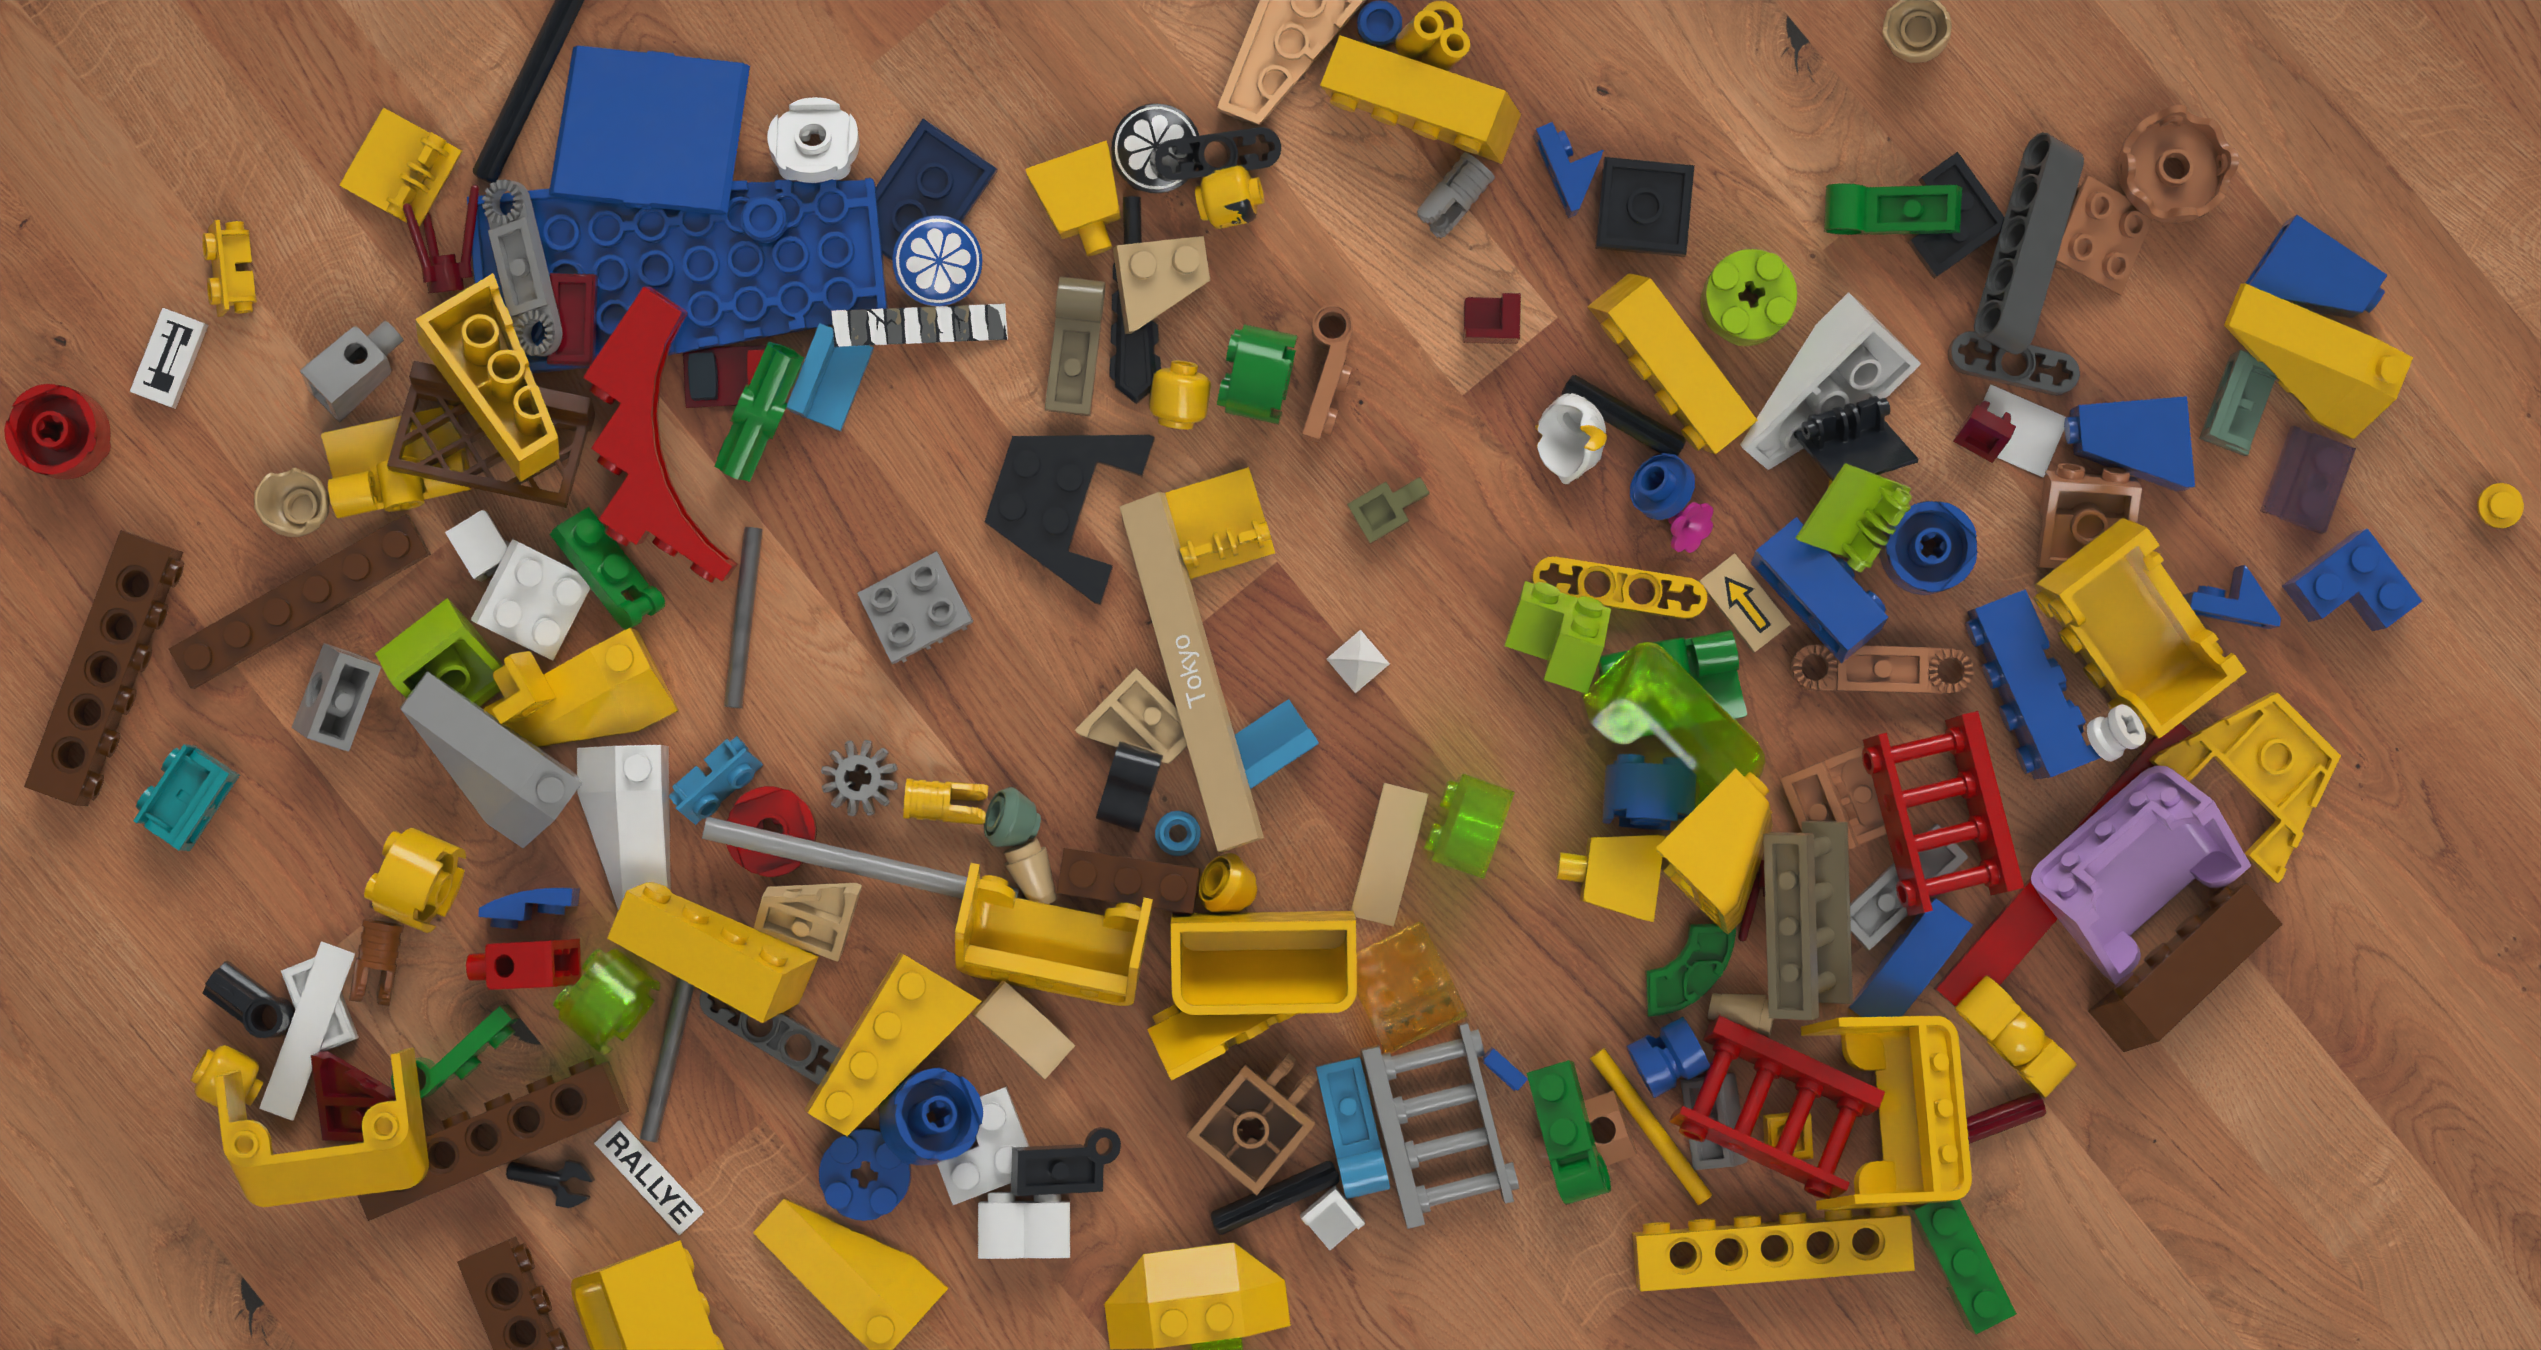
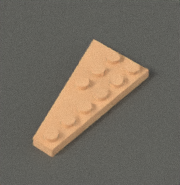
M1260 0L1217 106V111L1260 127L1366 0Z

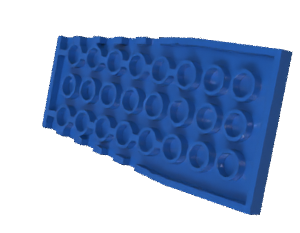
M872 178L847 181L831 179L819 183L793 182L791 180H775V182L732 181L728 213L724 215L653 207L652 209L625 207L624 204L560 198L549 195L550 188L528 191L549 276L550 273L595 274L598 276L595 358L644 286L652 287L688 312L671 344L668 356L818 328L819 323L830 326L833 325L832 311L888 308L876 184ZM511 192L504 193L500 199V209L504 215L511 213L510 210L515 207L512 206L516 202L513 201L514 196L511 195ZM486 195L478 196L472 248L474 280L477 283L493 273L506 307L488 233L490 227L485 215L486 211L482 207L485 201L482 198ZM757 196L772 197L779 201L786 210L788 216L787 228L784 234L776 241L760 243L750 238L741 225V212L745 204L752 198ZM540 321L535 323L531 331L532 340L537 346L540 343L543 344L542 341L546 339L544 336L547 334L545 332L546 327ZM525 353L531 373L589 368L587 366H550L547 364V356H531Z

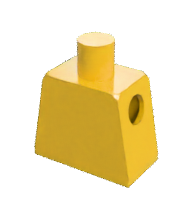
M1107 141L1025 169L1032 188L1061 239L1079 234L1087 256L1097 255L1112 248L1105 225L1121 219Z
M1645 835L1588 838L1585 855L1559 853L1556 879L1581 882L1580 901L1643 921L1654 922L1662 856L1657 852L1656 847L1665 839V836Z

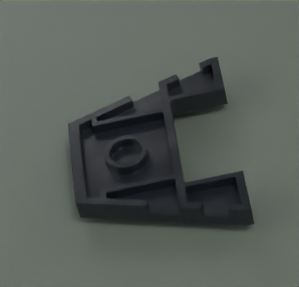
M1151 435L1012 436L984 522L1093 603L1101 605L1113 565L1069 552L1097 464H1104L1143 477L1155 437Z

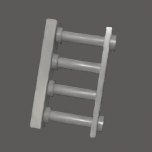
M1467 1022L1457 1024L1460 1039L1391 1056L1390 1052L1381 1054L1379 1045L1361 1049L1407 1229L1425 1225L1423 1213L1431 1212L1430 1207L1498 1189H1500L1502 1200L1507 1204L1514 1202L1512 1190L1519 1189L1513 1162L1504 1164L1477 1059L1478 1057L1485 1056L1481 1036L1478 1029L1470 1031ZM1466 1056L1472 1083L1407 1100H1402V1096L1393 1098L1389 1080L1396 1079V1074ZM1477 1100L1484 1127L1415 1145L1413 1140L1404 1143L1400 1125L1408 1123L1407 1118ZM1489 1145L1495 1169L1494 1172L1425 1189L1424 1185L1415 1186L1411 1169L1420 1167L1419 1162Z

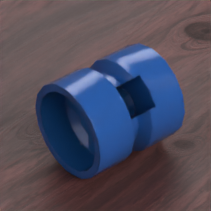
M1680 1017L1661 1027L1659 1037L1654 1038L1646 1035L1626 1046L1639 1075L1653 1098L1677 1086V1078L1683 1077L1690 1080L1710 1068L1701 1045L1684 1017Z

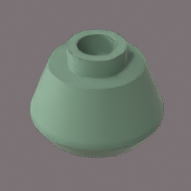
M1008 787L998 791L992 798L986 812L984 834L994 847L1023 845L1028 839H1033L1037 835L1041 823V815L1037 813L1035 803L1016 788Z

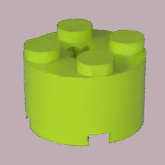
M1758 249L1740 250L1721 260L1708 276L1701 293V310L1708 327L1715 334L1738 346H1754L1771 339L1790 320L1797 303L1796 282L1790 269L1778 255ZM1745 288H1748L1751 294H1757L1759 298L1753 304V308H1750L1748 301H1740L1739 299Z

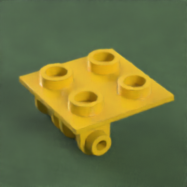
M383 107L339 186L406 223L403 205L409 203L420 227L463 151L447 143L446 140L438 135L425 131Z
M1249 467L1165 493L1181 546V555L1190 579L1275 554L1270 531L1265 521Z

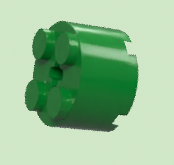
M1244 324L1242 330L1235 329L1234 334H1231L1226 355V361L1234 363L1232 373H1226L1225 378L1221 381L1217 405L1225 407V413L1279 425L1282 411L1277 410H1281L1282 400H1286L1296 350L1287 349V347L1294 348L1298 336Z

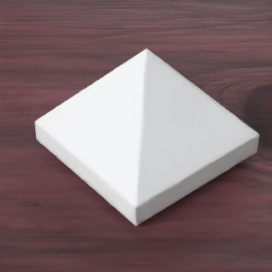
M1361 630L1326 659L1355 693L1390 664Z

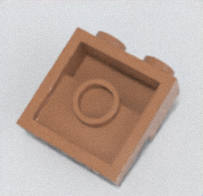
M2070 463L2059 464L2057 471L2046 470L2039 513L2042 517V525L2036 560L2040 568H2057L2121 518L2137 523L2142 487L2136 477H2130V471L2120 467L2103 468L2102 475L2085 473L2083 466Z

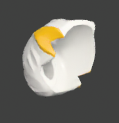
M1573 393L1563 394L1546 408L1538 421V425L1535 426L1536 430L1541 434V438L1536 446L1544 465L1556 474L1563 484H1569L1582 476L1584 472L1593 468L1601 459L1607 439L1606 426L1599 410L1585 397Z

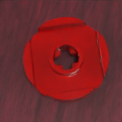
M775 786L759 787L743 794L734 804L726 820L764 829L763 821L771 818L775 825H782L783 832L780 834L815 841L817 836L816 820L809 805L793 791ZM726 844L731 857L736 863L751 873L765 877H778L789 874L804 863Z

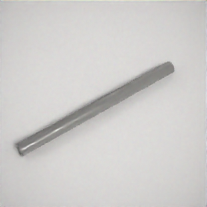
M712 817L706 818L702 839L960 899H963L967 881L966 876ZM1010 887L1015 891V898H1017L1019 889Z

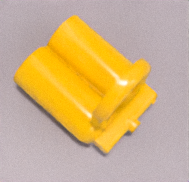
M1434 1L1429 3L1397 35L1395 47L1398 53L1404 57L1449 71L1469 51L1470 39L1462 30L1463 21L1459 10L1446 1ZM1435 11L1447 13L1453 22V27L1443 30V20Z

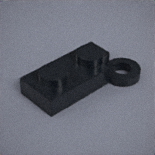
M1099 1127L1088 1134L1084 1146L1074 1144L1012 1147L1011 1193L1016 1196L1103 1192L1104 1164L1111 1163L1119 1155L1121 1149L1119 1136L1109 1128ZM1101 1138H1107L1109 1141L1108 1150L1103 1154H1098L1096 1143Z

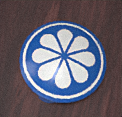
M939 215L927 216L908 225L897 239L892 256L893 271L897 284L911 298L930 306L950 305L966 297L979 280L983 261L979 242L973 232L960 221Z

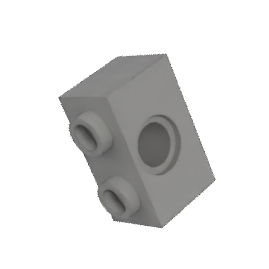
M323 643L291 728L307 739L349 752L381 666L364 656Z

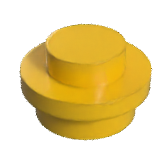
M2496 483L2486 487L2480 493L2477 500V511L2481 520L2493 528L2501 529L2514 525L2521 518L2524 510V502L2520 492L2515 487L2506 483Z

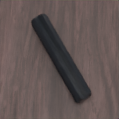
M1572 375L1562 390V395L1573 393L1585 397L1596 406L1605 422L1661 454H1675L1678 457L1685 445L1686 439L1683 436L1577 375Z
M1325 1161L1262 1189L1257 1196L1253 1193L1213 1211L1210 1215L1216 1232L1219 1235H1223L1338 1184L1339 1175L1334 1164L1331 1161Z

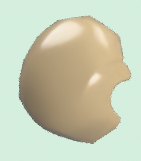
M1900 0L1887 10L1882 34L1885 43L1894 56L1909 63H1924L1938 57L1946 48L1951 36L1952 22L1949 12L1946 11V8L1938 0Z
M292 468L287 472L279 474L269 473L264 476L254 491V509L261 521L277 534L287 537H301L314 532L325 522L329 513V493L318 477L300 469Z

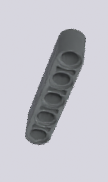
M2044 132L2033 137L2023 153L1974 322V331L1978 337L2014 355L2026 350L2034 338L2084 165V157L2079 150Z

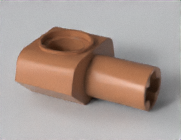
M1613 1090L1585 1100L1584 1103L1591 1129L1594 1122L1601 1117L1609 1118L1615 1125L1616 1133L1610 1142L1603 1144L1594 1138L1597 1152L1602 1155L1606 1166L1637 1156L1634 1141L1615 1091ZM1543 1135L1534 1137L1535 1146L1544 1168L1551 1166Z

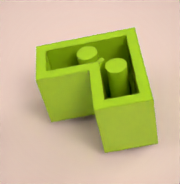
M1525 581L1509 625L1505 647L1548 660L1544 675L1545 681L1587 694L1604 649L1611 608L1603 606L1600 601L1591 597L1581 596L1577 598L1561 593L1559 589L1548 583L1538 582L1533 584Z

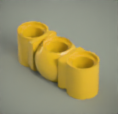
M1985 976L1954 1008L1980 1036L1986 1038L1987 1043L2043 1098H2046L2077 1066L2074 1060L2051 1038L2047 1037L2043 1029L2030 1016L2022 1011V1008L2016 1004L2012 997L1988 976Z

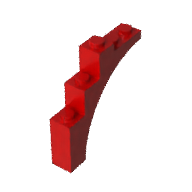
M644 286L583 376V378L592 383L589 391L610 405L615 400L621 403L591 447L592 450L600 455L597 462L604 468L620 476L622 471L628 474L598 520L607 525L604 532L624 546H628L630 541L635 545L641 544L651 533L655 536L652 543L659 549L673 557L679 552L691 560L693 563L690 569L697 575L713 583L715 578L723 582L730 577L738 564L713 544L688 514L671 482L661 449L658 420L661 377L671 344L688 312L652 287Z

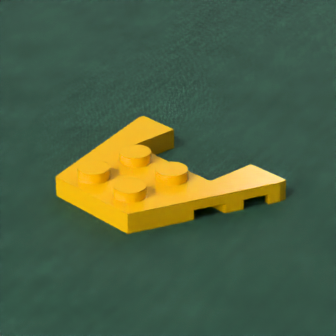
M2271 692L2156 753L2149 761L2154 766H2167L2173 769L2189 782L2212 758L2228 771L2275 818V822L2244 854L2271 882L2278 884L2287 870L2285 866L2293 849L2298 847L2304 835L2302 830L2312 809L2317 807L2341 755L2279 693Z

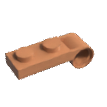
M1330 304L1323 306L1316 312L1312 322L1314 341L1321 348L1329 350L1302 433V439L1318 444L1322 433L1331 436L1339 410L1331 408L1335 392L1337 390L1345 393L1353 368L1345 365L1346 351L1353 330V320L1350 313L1339 305ZM1333 316L1342 320L1345 325L1343 335L1330 339L1321 333L1319 325L1327 317Z

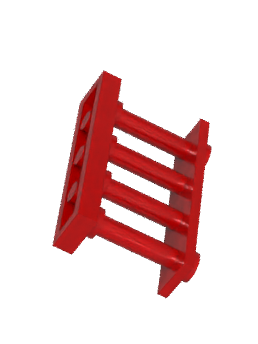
M1979 711L1945 720L1947 726L1945 734L1890 746L1887 732L1863 740V765L1867 773L1872 775L1899 879L1896 884L1897 896L1900 904L1906 908L1908 916L1933 911L1930 901L1932 896L1984 884L1989 888L1991 896L2024 888ZM1948 751L1954 755L1958 768L1956 778L1902 791L1895 764ZM1959 795L1966 799L1970 815L1968 822L1913 835L1907 808ZM1968 840H1973L1977 843L1981 857L1979 866L1928 879L1924 878L1918 855L1919 852Z
M1719 1015L1708 1025L1702 1040L1713 1045L1712 1050L1715 1052V1055L1693 1109L1682 1105L1671 1115L1669 1122L1679 1126V1132L1689 1139L1704 1142L1707 1139L1805 1184L1804 1190L1815 1197L1830 1199V1196L1836 1198L1846 1192L1850 1182L1835 1176L1834 1173L1856 1117L1868 1116L1879 1109L1885 1091ZM1739 1057L1754 1064L1756 1075L1733 1129L1709 1118L1732 1060H1737ZM1782 1077L1795 1083V1089L1798 1093L1776 1148L1752 1138L1751 1134L1773 1080ZM1823 1096L1837 1102L1836 1107L1839 1109V1113L1818 1166L1815 1167L1792 1155L1815 1098Z

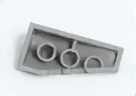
M428 671L400 707L483 820L522 848L527 846L555 821L582 784L576 773L505 724H500L491 714Z

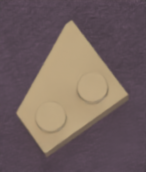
M1204 236L1117 245L1113 248L1125 334L1135 332L1210 281Z

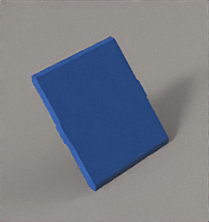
M588 46L573 47L549 195L560 198L624 204L625 207L652 209L653 207L719 215L728 213L750 66L739 62L675 56L674 53L647 51L645 53Z

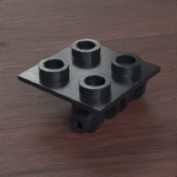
M1872 396L1867 400L1857 402L1856 406L1849 403L1844 406V409L1836 407L1824 413L1809 415L1807 421L1802 422V430L1794 432V437L1832 481L1845 463L1879 475L1918 463L1919 460L1885 421V416L1890 415L1891 412L1886 398L1879 399L1877 396Z

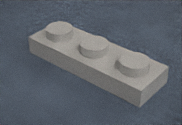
M1934 824L1928 831L1940 829L1941 827L1938 824ZM1956 843L1918 853L1925 879L1952 873L1969 858ZM1894 863L1850 903L1851 933L1866 950H1871L1908 915L1906 908L1900 904L1897 896L1896 884L1899 879Z

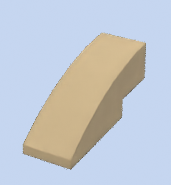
M1383 783L1351 907L1355 917L1394 927L1429 794Z

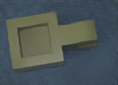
M1421 477L1394 493L1387 482H1384L1347 505L1369 543L1372 544L1409 522L1403 509L1423 499L1430 492Z

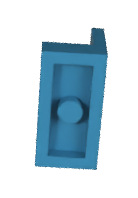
M819 323L786 408L794 414L841 432L874 347L869 345L834 347L833 328Z
M1289 699L1235 734L1250 789L1319 744Z

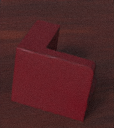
M1503 293L1501 298L1467 297L1464 301L1463 343L1518 344L1520 340L1521 293Z

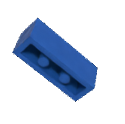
M1796 517L1755 551L1751 565L1831 653L1843 663L1882 630L1888 619V616L1885 614L1886 608L1875 593L1870 590L1865 592L1854 580L1855 574L1846 561L1840 557L1835 559L1828 551L1798 541L1795 538L1804 525Z

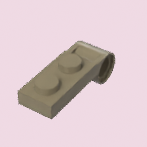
M1061 276L1059 278L1045 411L1083 416L1091 415L1105 297V282Z

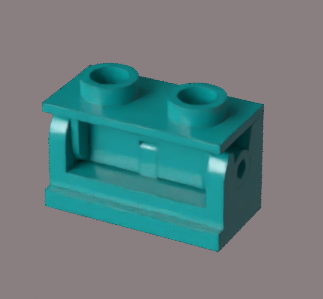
M183 744L181 749H173L163 762L161 770L165 773L156 787H148L136 804V809L139 810V813L133 821L145 824L144 827L178 851H191L240 774L197 746Z

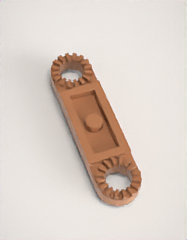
M1815 644L1798 650L1790 664V671L1794 681L1800 687L1813 691L1954 694L1967 688L1972 681L1974 673L1973 663H1971L1968 655L1954 648L1862 646L1841 663L1825 645ZM1808 655H1818L1826 663V673L1820 680H1810L1802 673V662ZM1945 658L1954 659L1961 666L1962 675L1955 684H1946L1938 677V665Z

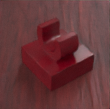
M1985 400L1980 406L1976 405L1958 429L1953 442L1993 463L2011 439L2016 426L2010 423V413L2005 412L2002 418L1987 411L1990 402Z

